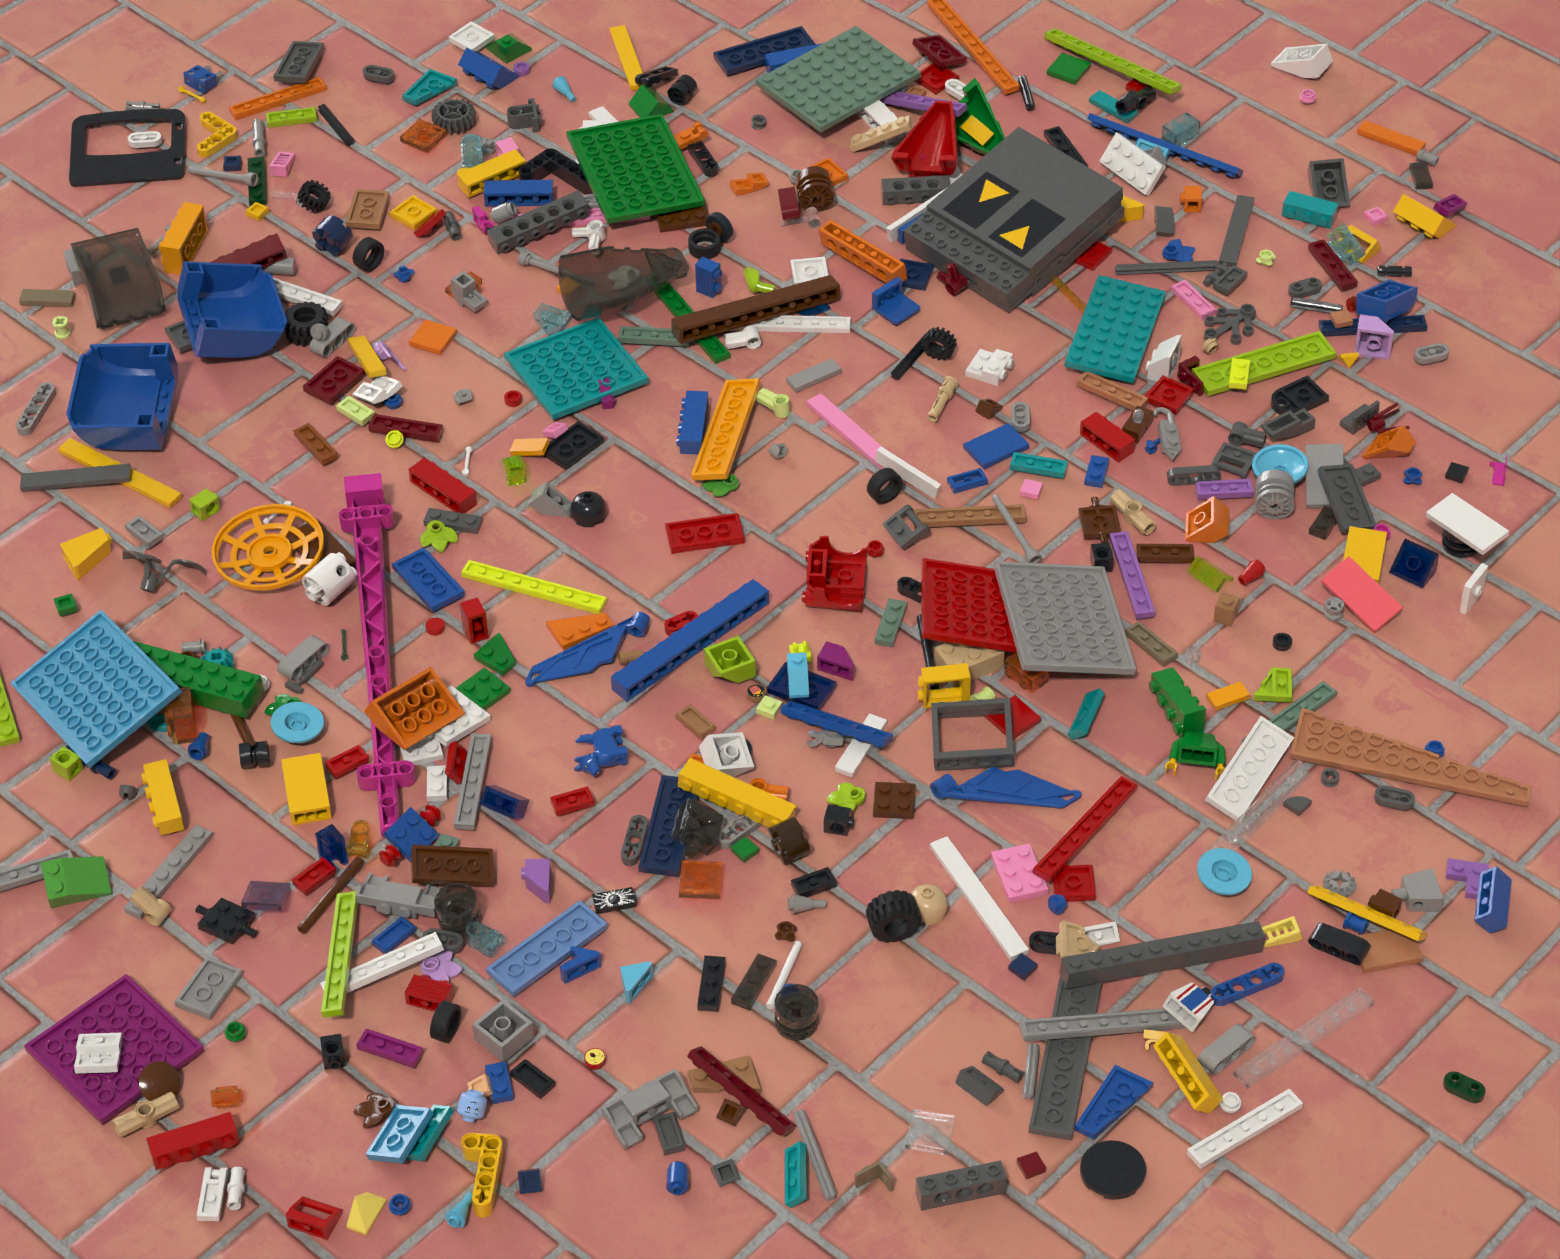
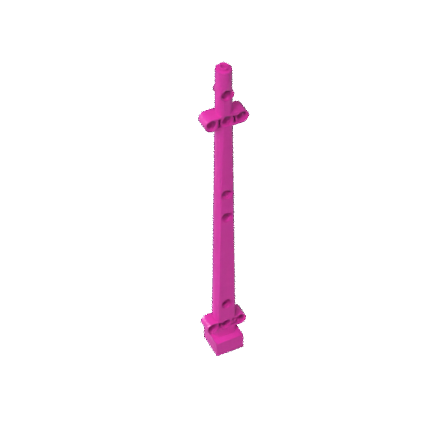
M381 473L344 477L347 508L339 512L341 530L346 533L353 532L369 704L392 689L382 529H388L394 525V514L392 506L385 504ZM370 720L374 764L362 765L357 769L356 773L361 790H377L380 833L385 838L383 834L400 818L398 788L408 787L416 782L415 768L411 761H396L395 742L375 727Z

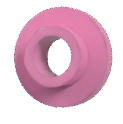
M1304 89L1300 93L1299 99L1305 104H1310L1316 100V95L1313 90Z

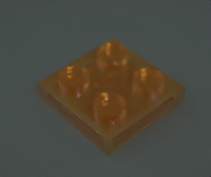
M418 119L400 136V142L428 153L447 135V130Z
M682 861L679 898L720 899L723 862Z

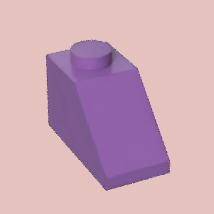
M525 859V867H521V879L525 880L526 888L543 902L550 903V859Z

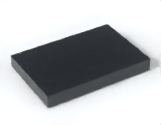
M577 421L563 434L550 441L543 456L564 470H568L605 442L604 437L580 421Z

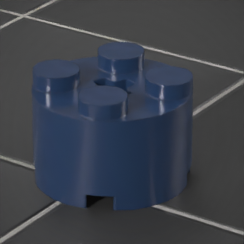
M328 215L312 232L316 248L320 251L326 250L336 257L353 238L351 229L349 227L346 228L343 225L344 221L340 218Z

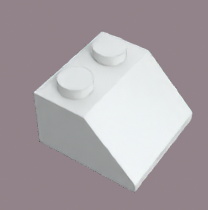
M1176 335L1161 342L1157 350H1153L1151 361H1148L1145 370L1148 371L1147 379L1158 381L1162 375L1168 378L1172 377L1180 359L1182 335Z
M743 732L708 735L699 746L704 764L727 775L735 777L754 768Z

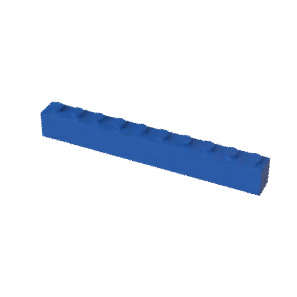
M754 579L743 584L741 588L730 593L712 608L701 613L693 621L688 622L684 627L672 633L671 636L659 642L649 651L644 652L642 656L630 662L620 671L615 672L611 676L612 690L626 702L630 701L769 604V590Z

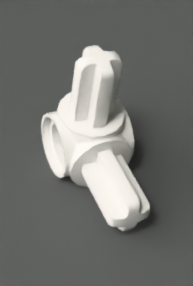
M600 220L591 221L587 227L572 229L573 237H588L590 240L588 248L593 252L598 249L599 243L606 239L604 226Z

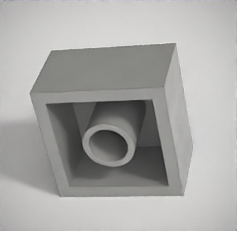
M504 999L472 1024L474 1040L502 1062L508 1060L534 1038L533 1022Z

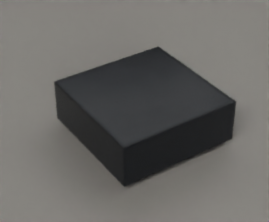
M1451 462L1445 478L1463 484L1469 467Z

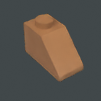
M1221 593L1215 605L1213 622L1232 627L1244 598Z

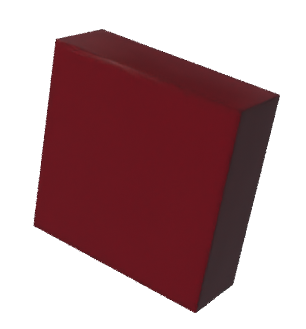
M1037 1151L1017 1158V1164L1025 1179L1046 1172V1167Z

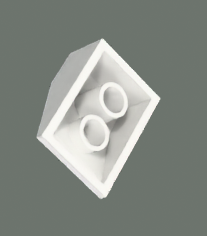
M1328 44L1287 47L1270 64L1274 68L1302 78L1316 79L1328 68L1333 59Z

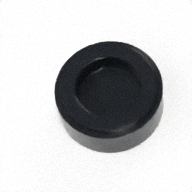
M1277 633L1273 637L1272 645L1278 651H1287L1292 646V638L1289 634Z

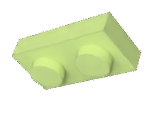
M347 396L336 405L338 412L361 426L369 422L373 414H375V411L350 396Z

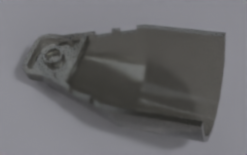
M606 246L561 255L558 265L559 286L568 312L572 318L581 321L624 312L634 308L674 283L675 279L686 277L689 265L682 252L674 247L630 250V247L614 249V246Z

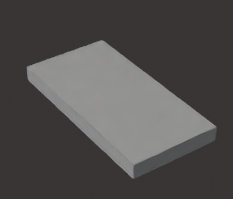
M1306 444V458L1308 460L1306 508H1331L1317 470L1320 466L1343 465V444Z

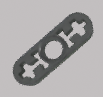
M1216 465L1176 467L1169 469L1166 474L1168 483L1172 486L1195 485V482L1216 481L1221 478L1219 467ZM1191 474H1198L1196 477H1189Z
M635 815L630 819L621 850V860L624 865L634 866L640 860L648 831V820L643 815ZM638 824H640L639 831L636 830V826H638ZM631 838L640 839L637 843H631L629 840ZM630 850H633V855L629 857Z

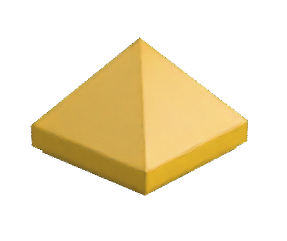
M1359 353L1340 354L1337 360L1350 368L1358 358Z

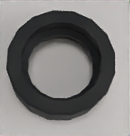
M707 228L693 231L688 238L690 254L698 259L702 257L711 259L717 256L721 250L720 235L716 231ZM703 241L713 243L712 245L705 247L696 245L697 243Z
M371 237L363 238L354 249L352 257L354 265L366 272L373 271L379 266L384 257V246L381 242ZM371 250L369 257L366 259L368 252Z
M883 468L871 477L867 484V492L877 503L885 504L897 497L902 489L903 480L892 468ZM888 481H890L889 484L883 490L880 491L882 486Z
M444 1000L440 1002L434 1012L430 1025V1036L432 1039L449 1043L453 1039L461 1019V1007L459 1005Z

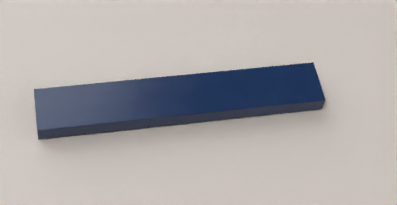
M1424 315L1399 316L1385 322L1394 333L1427 331ZM1359 318L1352 319V326L1335 328L1331 320H1319L1318 326L1324 337L1357 335Z

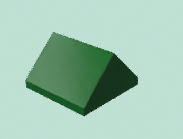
M643 84L629 101V106L640 118L657 114L665 116L673 112L672 107L657 91Z

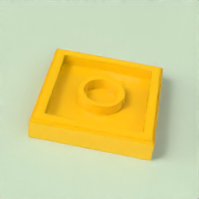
M412 195L391 210L389 214L391 218L415 231L438 209Z

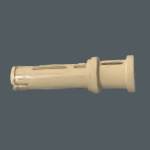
M944 377L943 385L938 388V396L927 414L930 422L935 423L938 421L946 402L953 397V391L959 384L954 377Z

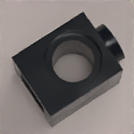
M1110 543L1091 544L1090 560L1092 566L1105 567L1106 572L1113 571V555Z
M828 804L823 819L824 833L847 836L849 828L853 829L855 818L851 816V808Z
M341 1033L321 1036L324 1069L345 1067Z

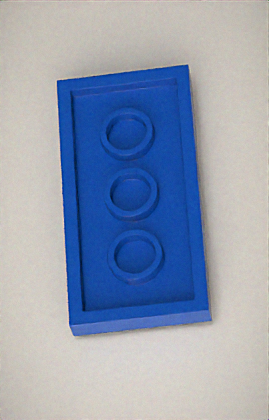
M424 547L392 563L394 571L432 612L465 596L464 590Z

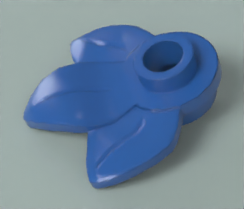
M1175 239L1164 247L1162 256L1167 260H1176L1177 262L1193 261L1191 256L1195 251V247L1183 246L1180 239Z

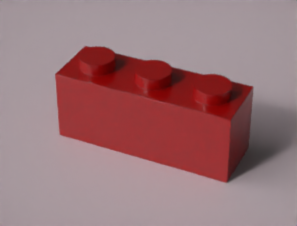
M1094 412L1081 421L1080 435L1118 463L1134 453L1135 439L1098 412Z

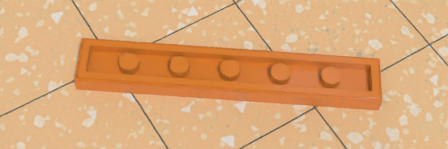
M321 77L308 80L306 83L296 84L229 107V112L235 120H239L326 91L327 87Z

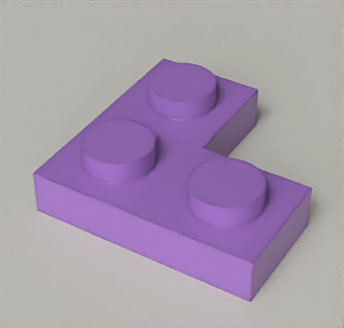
M1448 858L1445 879L1466 882L1465 898L1477 899L1480 873L1488 870L1489 864Z

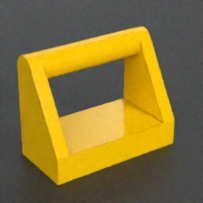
M1351 224L1335 244L1336 249L1361 264L1365 263L1381 249L1378 240ZM1354 239L1368 248L1363 255H1360L1346 247L1345 244Z

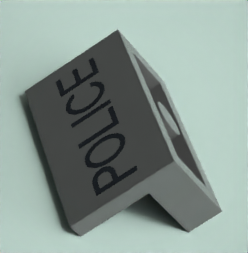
M1377 400L1369 406L1364 403L1341 419L1339 426L1352 435L1367 425V419L1378 414L1380 402Z

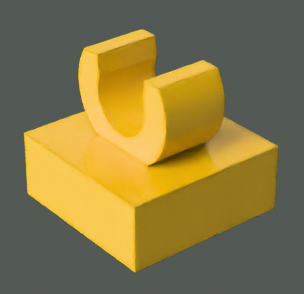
M1144 1030L1143 1040H1147L1145 1049L1149 1051V1045L1156 1043L1165 1032Z

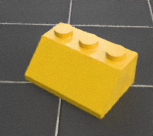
M1405 194L1401 196L1392 211L1398 214L1396 218L1404 223L1406 220L1410 221V226L1418 231L1420 228L1424 229L1423 234L1430 238L1436 236L1440 239L1456 226L1454 222Z

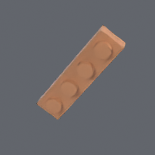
M1085 371L1077 380L1078 387L1134 411L1137 405L1145 407L1148 403V397L1091 372Z

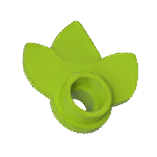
M438 520L429 522L426 531L420 537L422 547L432 545L440 553H443L448 542H458L456 532L452 528L445 527Z
M841 783L837 786L838 791L832 792L826 799L827 803L851 808V812H853L856 806L864 803L866 793L861 787H854L851 783Z

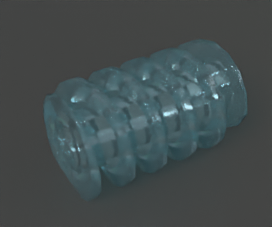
M476 134L464 135L460 143L462 167L472 168L483 163L481 138Z

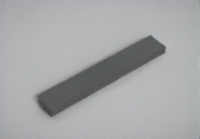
M1237 195L1219 258V264L1226 262L1228 267L1237 265L1254 204V197Z
M128 463L22 473L20 489L21 492L130 482L131 465Z

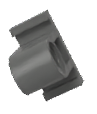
M534 98L528 99V104L511 106L507 109V122L511 129L532 127L533 132H539V125H542L541 115H538L540 114L539 104H535Z

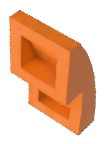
M763 172L747 173L746 179L730 181V187L735 195L751 193L769 185V181Z

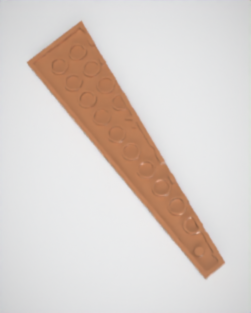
M1301 708L1290 752L1291 759L1526 807L1529 805L1532 786L1501 777L1491 772L1484 773L1478 771L1477 767L1471 765L1466 767L1458 764L1456 760L1451 759L1449 761L1440 758L1439 754L1384 737L1377 733L1370 734L1362 731L1360 727L1354 726L1353 728L1344 725L1342 721L1337 719L1332 721L1326 719L1325 715Z

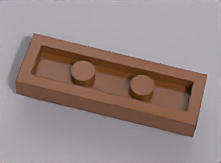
M310 423L293 430L294 436L322 465L338 458L336 450Z

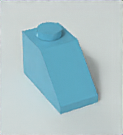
M806 653L787 654L789 697H809Z

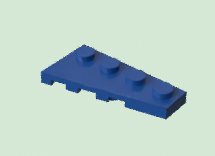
M1114 1065L1075 1124L1074 1131L1094 1140L1153 1088V1082Z

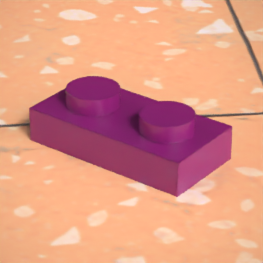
M1452 194L1436 202L1433 209L1447 218L1465 209L1467 202L1456 194Z

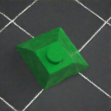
M513 33L507 34L486 46L487 50L506 64L532 51L529 45Z

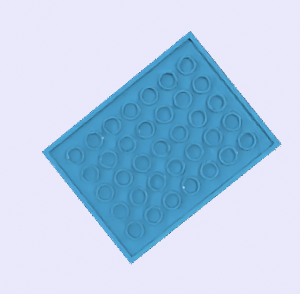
M102 610L98 611L10 683L89 768L182 693L180 688Z

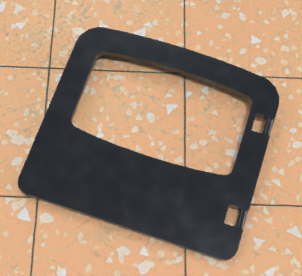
M141 109L104 112L77 117L72 123L70 185L73 187L182 179L185 174L186 119L184 113L178 109ZM141 121H170L172 123L171 147L169 149L118 155L85 154V133L88 127ZM175 126H181V129L175 130ZM175 161H180V164L175 165Z

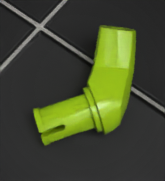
M746 267L744 269L743 275L749 291L755 294L775 290L776 285L761 282L757 269L753 267Z

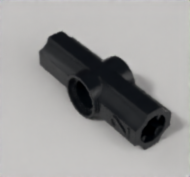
M1151 86L1138 92L1130 90L1125 98L1116 102L1117 112L1124 114L1135 108L1142 110L1147 102L1156 98V92Z

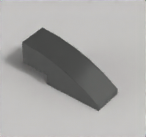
M1305 408L1295 413L1289 410L1261 424V428L1271 438H1290L1315 429V418Z

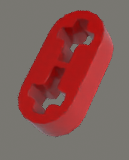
M686 611L667 619L664 623L665 634L671 636L672 633L677 632L688 622L697 618V613Z

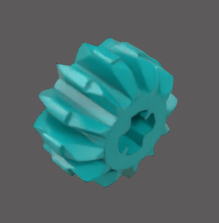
M212 647L211 651H205V655L202 656V660L234 668V658L228 649H222L221 647L214 649Z

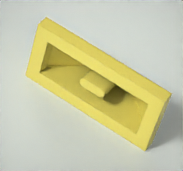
M369 1192L355 1196L347 1222V1229L367 1236L387 1203V1199Z

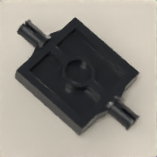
M220 898L209 909L200 904L196 907L195 912L204 916L197 923L198 929L230 944H233L238 937L244 934L252 938L258 935V930L249 927L256 918L255 912L224 898Z

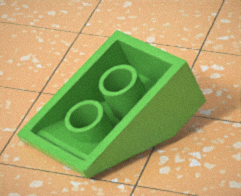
M104 856L58 858L41 862L51 908L112 895Z

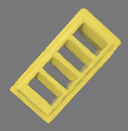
M1294 916L1262 927L1264 934H1267L1269 937L1268 940H1265L1263 948L1302 940V935ZM1275 932L1277 937L1273 938L1272 933Z

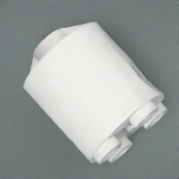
M329 553L303 576L302 584L305 588L306 596L311 601L328 606L355 581L358 573L353 567L349 566L342 553Z

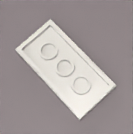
M1453 493L1426 512L1427 518L1482 555L1509 536V530Z

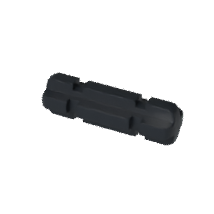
M1379 265L1377 274L1378 276H1385L1387 274V276L1404 275V277H1410L1412 275V267H1385Z

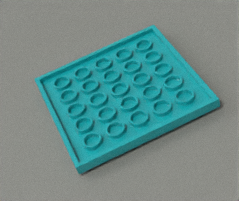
M599 317L504 353L506 361L552 420L601 402V398L610 394L614 397L649 383L648 376ZM609 378L610 383H605L603 380ZM601 379L602 385L611 386V389L600 393L598 380Z

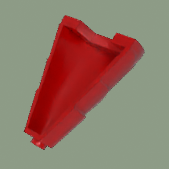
M935 101L891 155L893 163L901 172L903 170L909 174L908 177L953 175L957 166L958 156L955 133L956 121L952 101Z

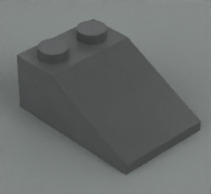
M1344 158L1310 161L1307 170L1312 197L1339 203L1338 208L1350 207Z

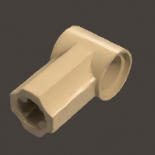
M143 885L139 886L129 898L145 913V919L153 926H159L171 912V907L167 902L157 899Z

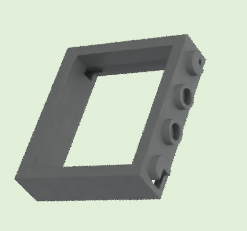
M1010 698L931 703L935 771L1014 766ZM1005 714L1007 748L940 752L938 718Z

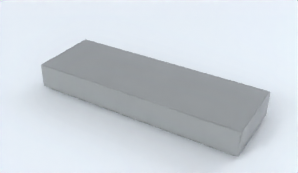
M831 358L787 377L786 382L795 392H799L840 374L841 367Z

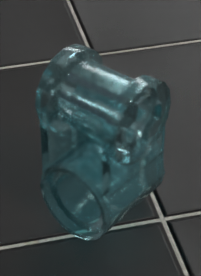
M479 921L469 922L466 926L467 944L487 957H494L495 951L506 942L505 937L500 932L487 927Z

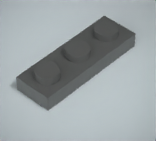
M428 508L423 520L424 526H427L433 520H438L445 527L452 528L454 531L478 534L483 522L482 516Z

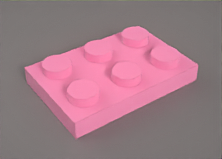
M1030 843L991 852L992 862L1009 903L1048 894L1045 880L1033 874V868L1038 863Z

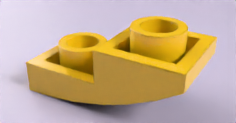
M972 115L960 127L983 148L995 136L990 129Z

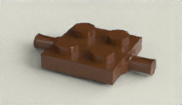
M1095 496V498H1091L1092 506L1078 508L1084 540L1099 538L1101 543H1108L1107 538H1109L1110 533L1121 532L1116 506L1100 505L1098 497Z

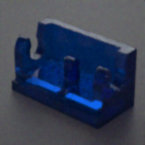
M333 824L315 833L319 859L325 858L334 867L333 860H338L343 866L348 864L345 839Z

